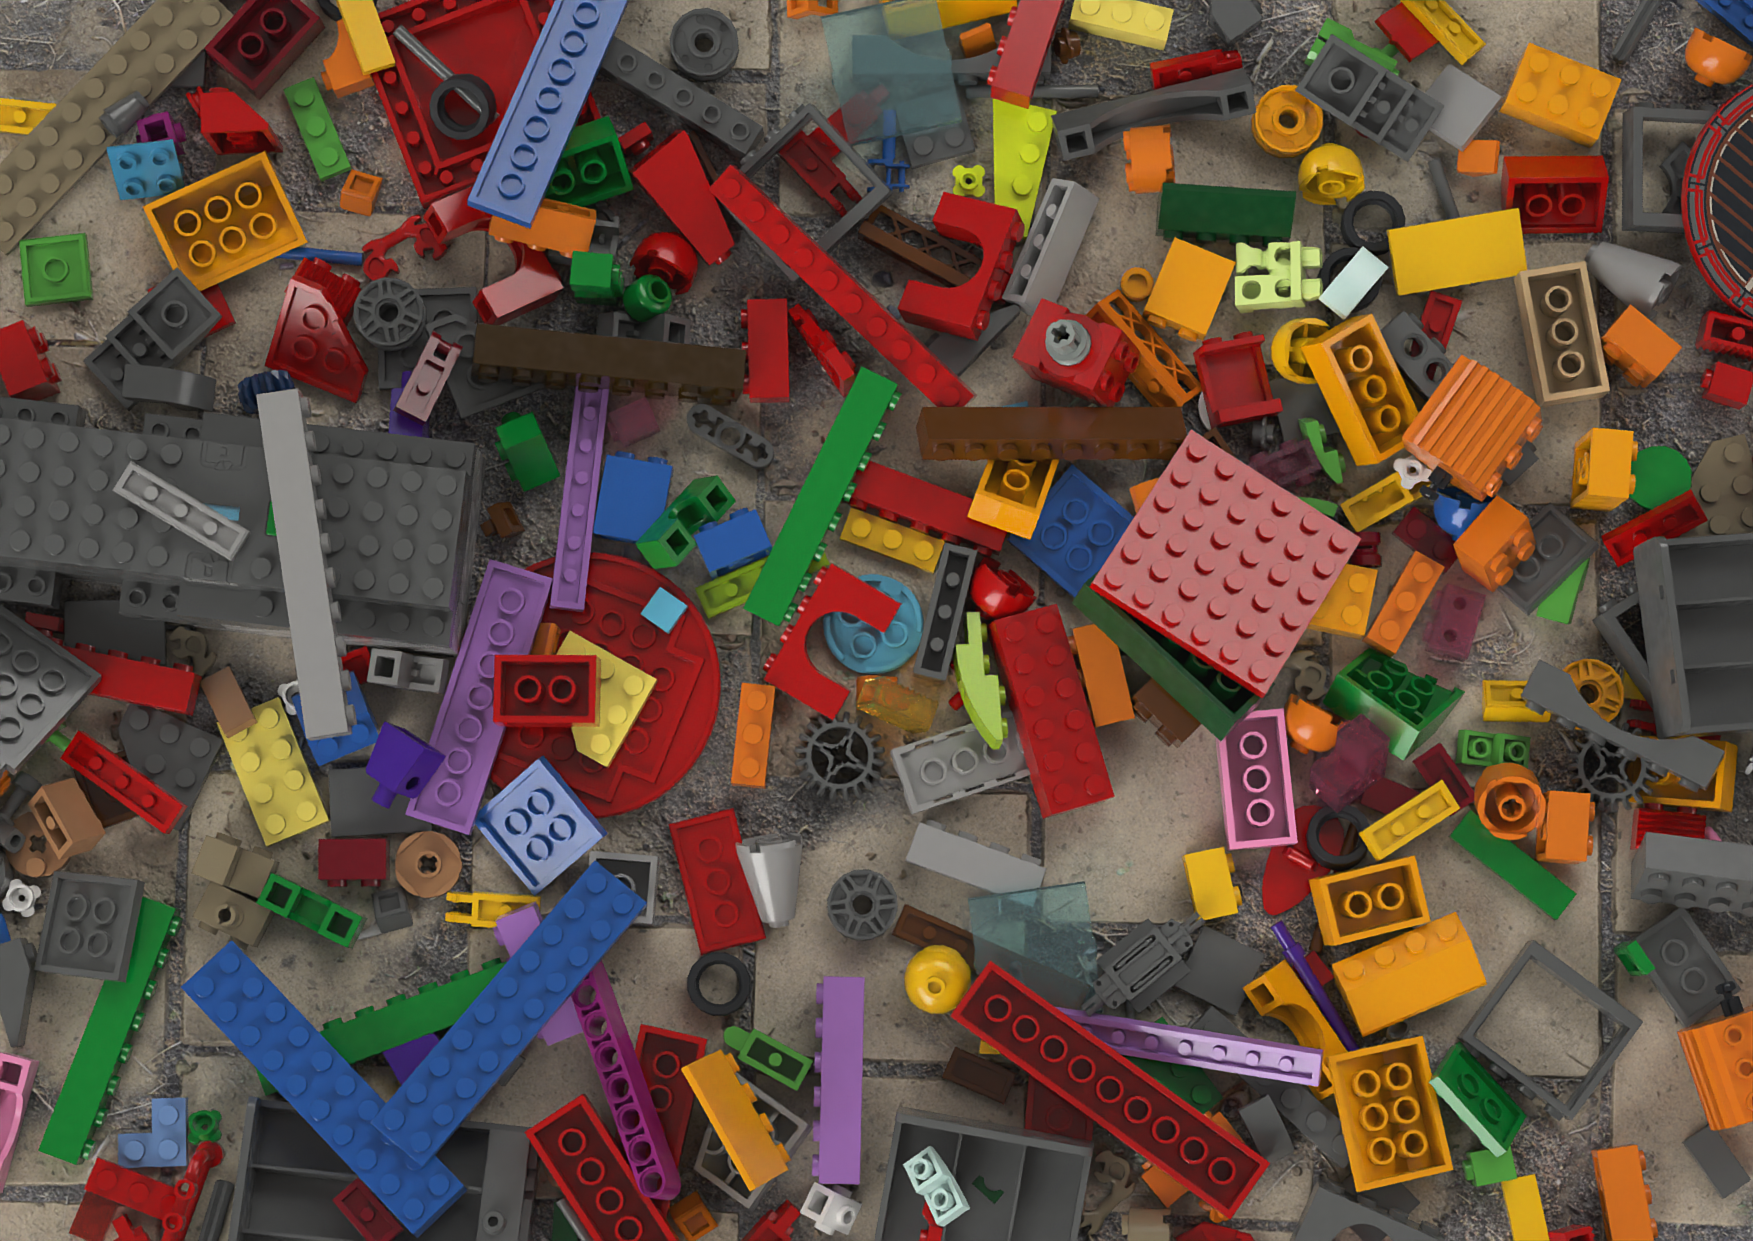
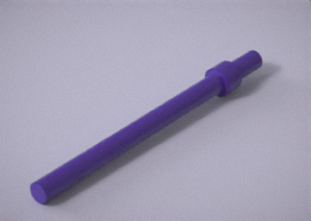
M1282 920L1273 924L1270 928L1284 949L1282 950L1283 956L1288 964L1292 963L1341 1043L1348 1052L1360 1049L1304 957L1306 953L1299 941H1294Z

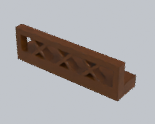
M880 205L869 216L867 221L864 220L858 231V239L948 288L960 286L971 279L960 273V266L972 263L980 268L982 265V259L883 205ZM879 214L892 220L895 228L894 232L887 233L873 225ZM897 223H899L900 225H902V226H904V227H906V228H905V229H902V230H899V227H898V224H897ZM911 232L921 235L924 247L914 248L903 242L901 235ZM926 239L932 241L935 244L928 246ZM943 247L950 251L953 263L946 265L931 257L930 251ZM955 255H957V256H959V257H961V258H963V259H965V260H961V261H958V262H957V259H956V256H955Z

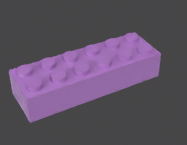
M824 976L823 983H817L816 1004H823V1018H816L815 1038H822V1052H815V1072L821 1073V1086H814V1107H820V1120L813 1121V1141H820L819 1154H813L812 1176H819V1184H860L865 977Z

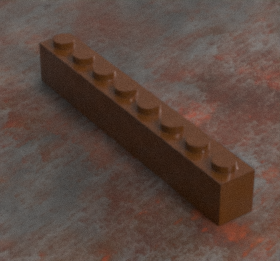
M922 407L916 425L922 460L1042 461L1045 459H1065L1068 461L1077 459H1098L1101 461L1109 459L1172 460L1187 436L1181 407Z

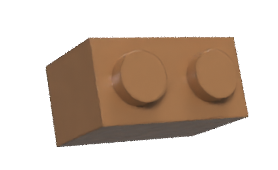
M75 778L41 786L28 803L59 860L91 851L106 834L101 821L95 815L85 793L81 790Z

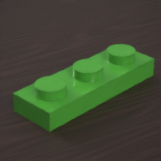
M309 78L283 89L321 182L351 170V165L315 78Z

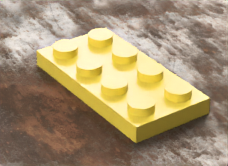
M280 697L251 708L258 723L230 738L226 737L219 722H217L267 847L330 822Z

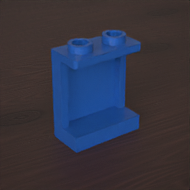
M615 451V456L606 455L593 528L595 538L635 544L666 510L671 477H673L674 473L673 466L667 465L668 460L658 457H648V461L635 460L634 454L622 451Z

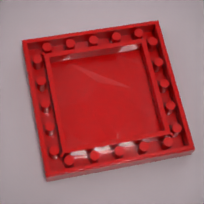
M411 0L378 13L396 63L394 67L373 72L371 75L424 209L429 208L436 201L474 186L555 0ZM400 25L404 26L455 74H472L480 77L490 86L496 99V112L500 116L482 133L471 139L456 140L446 136L435 126L430 115L429 104L432 93L443 80L393 35ZM454 90L448 93L445 99V108L450 118L461 125H471L479 119L480 114ZM591 91L575 127L601 118Z

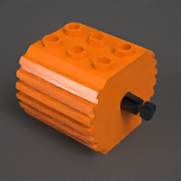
M1461 354L1402 436L1405 449L1433 471L1428 477L1431 485L1429 487L1423 485L1419 491L1421 495L1429 501L1435 502L1439 498V495L1436 493L1437 489L1445 490L1450 483L1481 502L1484 501L1487 495L1492 498L1503 484L1501 478L1507 468L1513 470L1523 456L1521 451L1527 440L1532 443L1540 434L1543 428L1541 425L1543 421L1541 407L1520 389L1514 387L1509 381L1501 378L1497 373Z
M1728 981L1715 987L1716 993L1723 994L1725 998L1720 1002L1723 1015L1677 1031L1710 1130L1713 1131L1732 1128L1753 1121V1005L1743 1008L1740 997L1732 995L1731 991L1736 989L1733 981Z

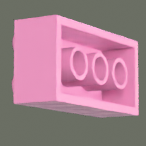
M1284 708L1252 711L1222 741L1216 738L1227 851L1288 846L1298 843Z

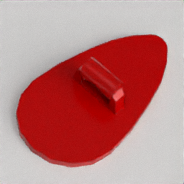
M1309 805L1295 809L1298 843L1295 845L1271 847L1262 880V900L1266 913L1277 915L1289 910L1311 892L1308 879L1324 876L1330 872L1331 869L1322 867L1315 861V858L1311 856L1307 848L1306 835L1311 818L1323 807ZM1333 818L1325 822L1321 827L1319 842L1322 848L1329 854L1339 856L1345 839L1344 829L1339 819Z

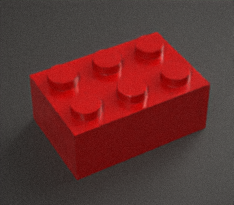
M495 655L493 723L499 727H600L601 659L597 655Z

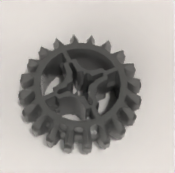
M847 711L844 712L843 721H837L836 715L832 722L826 723L823 715L818 716L821 727L817 729L814 724L809 723L807 728L813 733L812 736L809 737L803 733L799 736V739L807 743V746L795 747L796 753L805 754V758L795 760L796 766L806 765L807 767L806 770L799 773L800 779L811 776L812 780L807 783V789L811 790L816 784L820 785L821 787L817 792V796L820 798L823 797L826 789L830 790V801L835 802L837 792H843L844 802L849 801L848 791L854 790L857 798L862 797L859 786L863 784L866 789L871 790L873 785L867 780L868 777L871 776L877 780L881 777V774L874 771L873 767H884L885 761L875 759V755L885 753L884 747L874 748L873 746L874 743L881 740L880 734L869 737L867 734L872 731L874 726L869 723L864 729H861L859 726L862 723L863 717L860 715L856 717L854 724L850 723V712ZM839 729L848 730L838 744L832 745L818 740L827 732ZM857 735L866 745L868 751L867 765L855 758L851 753V747ZM848 741L846 757L856 765L850 762L843 764L842 762V765H836L834 771L831 772L834 767V756L825 749L832 752L835 749L838 751V748H844ZM813 749L819 751L829 760V765L823 778L813 767ZM848 768L861 773L857 779L849 783H832L842 769Z
M1615 721L1609 722L1613 726L1617 727ZM1623 723L1621 730L1629 733L1630 725ZM1636 728L1632 734L1641 736L1642 731ZM1576 739L1575 744L1582 751L1581 753L1570 751L1569 756L1578 760V764H1569L1567 769L1572 772H1578V775L1571 777L1569 780L1571 784L1582 782L1583 785L1576 792L1587 793L1589 791L1591 793L1590 802H1595L1598 798L1599 810L1604 811L1607 802H1611V811L1614 813L1618 812V802L1621 801L1626 810H1631L1630 798L1634 797L1637 803L1642 804L1644 800L1638 793L1643 790L1649 795L1652 794L1653 790L1646 785V782L1648 780L1657 783L1659 778L1649 773L1650 769L1647 768L1649 762L1641 759V772L1638 780L1633 784L1627 775V768L1633 762L1632 760L1618 753H1611L1604 746L1591 740L1585 744L1581 740ZM1595 750L1601 764L1597 771L1594 772V775L1588 779L1586 772L1587 760L1591 752ZM1603 754H1606L1610 760L1613 759L1615 762L1617 759L1622 761L1618 767L1624 780L1617 774L1614 775L1612 771L1610 775L1606 773L1609 766ZM1608 780H1616L1626 791L1608 794L1597 790L1595 787Z

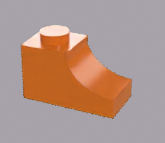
M343 19L336 21L339 34L337 46L328 59L322 60L326 71L320 72L327 91L333 89L338 99L375 85L371 73L363 75Z

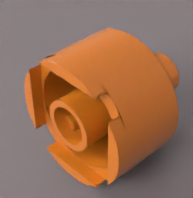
M1170 124L1130 128V131H1123L1124 150L1126 151L1127 160H1131V163H1125L1129 192L1135 191V194L1160 192L1162 183H1175L1174 152L1172 144H1170V137H1172Z
M1501 763L1488 766L1483 770L1474 787V804L1478 816L1486 829L1495 837L1505 840L1521 839L1527 836V833L1535 827L1537 829L1545 817L1546 801L1534 773L1530 769L1516 763Z

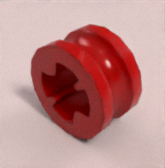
M198 86L195 93L187 92L185 95L201 119L200 93L204 92Z

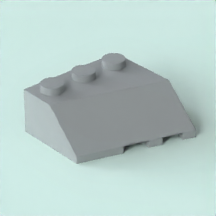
M736 1072L735 1074L740 1083L743 1085L748 1082L753 1090L757 1101L752 1104L758 1115L765 1112L771 1122L774 1131L769 1134L775 1145L782 1142L790 1158H792L813 1127ZM711 1121L709 1122L694 1169L745 1207L754 1211L777 1177L755 1190L749 1191Z

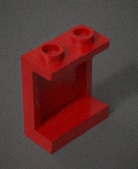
M1247 331L1234 335V340L1223 342L1221 337L1210 338L1202 341L1203 346L1193 352L1211 429L1263 420V416H1268L1269 419L1283 411L1281 399H1273L1261 350V344L1265 341L1264 334L1253 336L1252 331Z

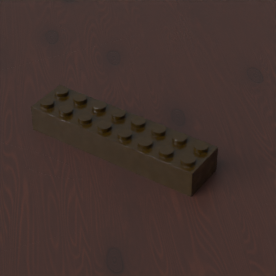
M477 323L474 336L471 376L478 377V381L484 383H497L498 379L511 380V384L516 386H531L532 382L545 383V388L563 390L565 385L578 386V391L585 393H597L598 389L612 390L611 394L617 396H631L632 392L645 393V398L661 400L665 398V395L678 396V401L686 403H696L698 399H709L713 405L730 406L731 402H737L743 391L746 350Z

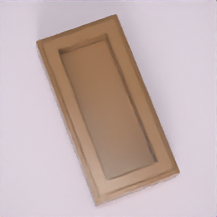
M229 666L201 680V687L227 738L258 723Z

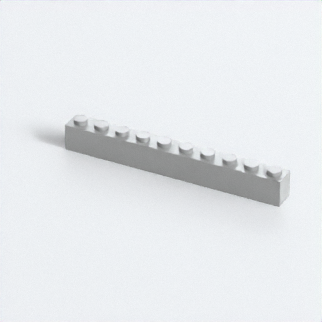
M298 388L257 394L306 738L314 741L351 735V726L357 725L354 705H348L346 691H351L352 686L349 670H343L341 657L346 656L347 652L344 636H338L336 622H341L342 618L339 602H333L331 588H336L337 586L334 568L328 567L326 554L331 553V542L329 534L323 533L321 520L326 519V508L324 500L318 499L316 486L321 485V474L318 464L313 465L311 452L316 451L317 448L313 430L308 431L306 418L312 416L310 401L308 397H303Z

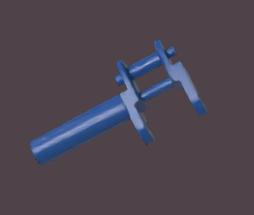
M883 110L882 159H868L867 163L869 165L885 166L886 184L891 189H899V192H904V189L910 188V185L905 184V169L910 168V165L904 164V161H899V164H893L896 152V110ZM891 169H898V184H891ZM867 187V192H871L875 187Z

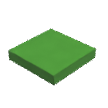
M86 233L19 241L24 299L27 307L93 300Z

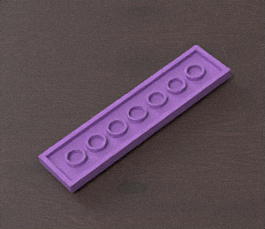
M489 559L429 741V745L446 755V757L418 797L410 798L405 815L471 836L506 727H499L493 723L495 655L531 654L539 625L552 591L553 578Z

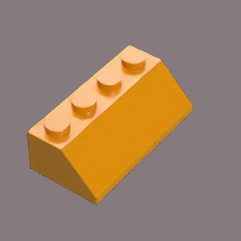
M1456 912L1331 964L1335 984L1362 1037L1487 985L1471 940Z

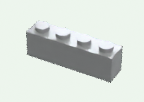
M1052 178L1004 291L1003 300L1011 305L1017 304L1021 308L1020 311L1032 316L1041 298L1056 303L1100 198L1074 181Z
M928 819L926 824L919 822L905 862L1022 905L1033 907L1047 869L1040 866L1042 860L1027 854H1022L1021 859L1008 854L1010 848L991 842L989 847L978 844L977 836L959 830L958 836L945 832L947 826L934 820Z

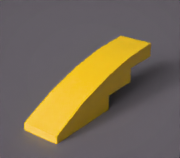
M1415 467L1409 469L1411 473L1416 472ZM1397 471L1341 503L1340 506L1355 532H1361L1424 497L1419 492L1420 488L1423 485L1429 487L1431 482L1421 481L1414 484L1412 489H1405L1401 486L1402 478Z

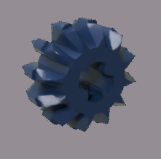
M284 370L264 371L263 373L254 374L251 377L244 378L237 385L239 401L242 403L244 411L249 414H259L257 394L295 389L290 374Z

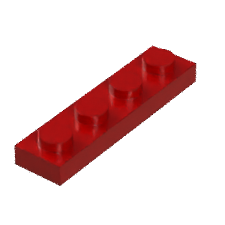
M78 730L60 758L164 834L171 833L188 807L84 731Z

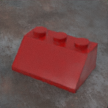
M215 87L210 88L209 93H200L201 133L217 155L258 154L265 150L267 153L283 152V145L269 123L235 92H229L228 88Z
M1603 155L1504 156L1501 177V210L1519 208L1522 234L1602 233L1609 181Z

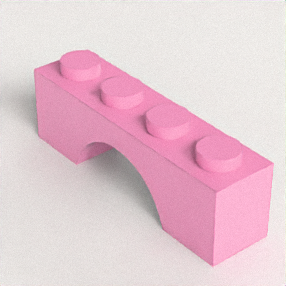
M0 1052V1193H3L39 1065L38 1060L8 1052Z

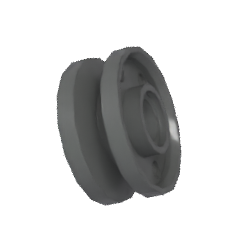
M710 8L693 9L682 15L674 24L669 38L671 57L677 69L687 78L699 82L716 81L727 75L735 65L739 54L738 35L732 21L720 11ZM705 38L713 42L711 50L702 52L696 49L695 45L699 40Z
M380 278L370 282L360 291L354 303V320L359 332L372 346L383 351H400L411 347L421 338L424 325L427 324V310L423 299L409 283L398 278ZM388 308H397L398 316L396 319L390 322L383 320V314Z
M869 869L853 870L842 875L832 886L827 899V912L833 927L843 936L856 941L872 940L883 935L893 924L898 911L897 894L892 884L882 874ZM865 896L870 899L872 908L869 913L861 915L854 910L853 901L856 897Z

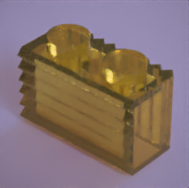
M886 676L865 680L856 708L907 732L917 734L929 731L939 704L937 700L933 701L931 697L927 698L926 695H921L920 692L915 693L914 689L909 690V687H904L903 684L898 685L897 681L892 682L891 679H886Z

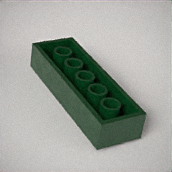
M1100 569L1083 584L1072 602L1220 741L1262 703L1275 685L1273 682L1263 698L1258 697L1089 588Z

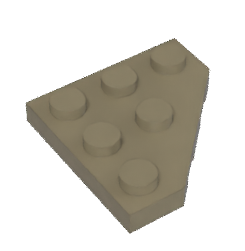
M1745 434L1713 441L1707 447L1703 454L1704 456L1692 473L1691 487L1708 521L1676 538L1753 533V462Z

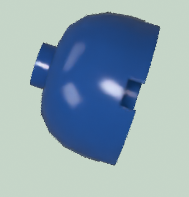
M1447 486L1445 490L1438 488L1436 493L1439 495V498L1434 502V515L1437 524L1443 531L1452 534V540L1456 541L1496 495L1492 498L1487 495L1484 501L1481 502L1455 486Z

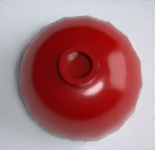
M656 232L648 235L638 245L630 261V267L634 265L636 268L634 275L637 279L647 274L657 275L669 285V288L677 289L676 295L684 294L690 290L698 271V260L695 250L686 238L677 232Z
M984 557L975 568L970 579V596L977 604L974 608L975 611L980 612V616L989 621L992 617L1001 619L1026 612L1037 598L1033 596L1035 593L1033 588L1013 570L1010 569L1006 572L998 569L1001 565L999 561Z

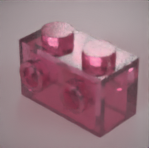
M1293 438L1280 444V450L1268 455L1267 451H1263L1248 458L1250 463L1247 465L1282 488L1296 484L1297 488L1306 486L1316 481L1314 475L1318 474L1322 469L1309 438L1298 442L1297 438Z
M1448 583L1442 588V591L1436 590L1431 609L1436 610L1432 623H1426L1422 635V641L1427 642L1424 651L1460 662L1467 660L1486 595ZM1453 602L1459 605L1460 610L1454 607ZM1444 634L1450 637V642L1445 640Z

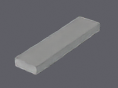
M130 461L113 489L117 494L232 562L251 534L249 530Z

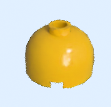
M1326 143L1313 149L1305 155L1299 167V192L1302 191L1303 198L1306 201L1319 205H1336V201L1333 198L1346 197V202L1351 201L1358 194L1362 193L1365 188L1361 160L1351 149L1334 143Z
M1317 318L1293 319L1282 325L1274 335L1270 347L1271 359L1276 370L1285 379L1298 384L1317 383L1301 347L1329 330L1327 327L1330 326L1325 321Z
M931 945L917 952L909 960L904 973V987L910 1001L920 1010L930 1014H945L955 1009L971 986V970L969 965L958 951L944 945Z

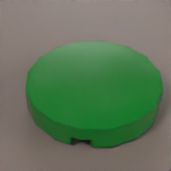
M1651 446L1639 451L1636 461H1631V474H1635L1636 482L1633 495L1629 494V497L1635 504L1637 503L1647 511L1689 491L1692 487L1691 468L1687 459L1677 450L1666 446Z

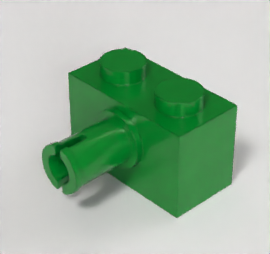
M510 412L504 415L501 420L502 425L495 427L500 438L499 441L495 442L502 461L506 459L510 461L505 463V467L511 481L519 480L525 492L560 477L558 468L533 412L523 416L517 412Z

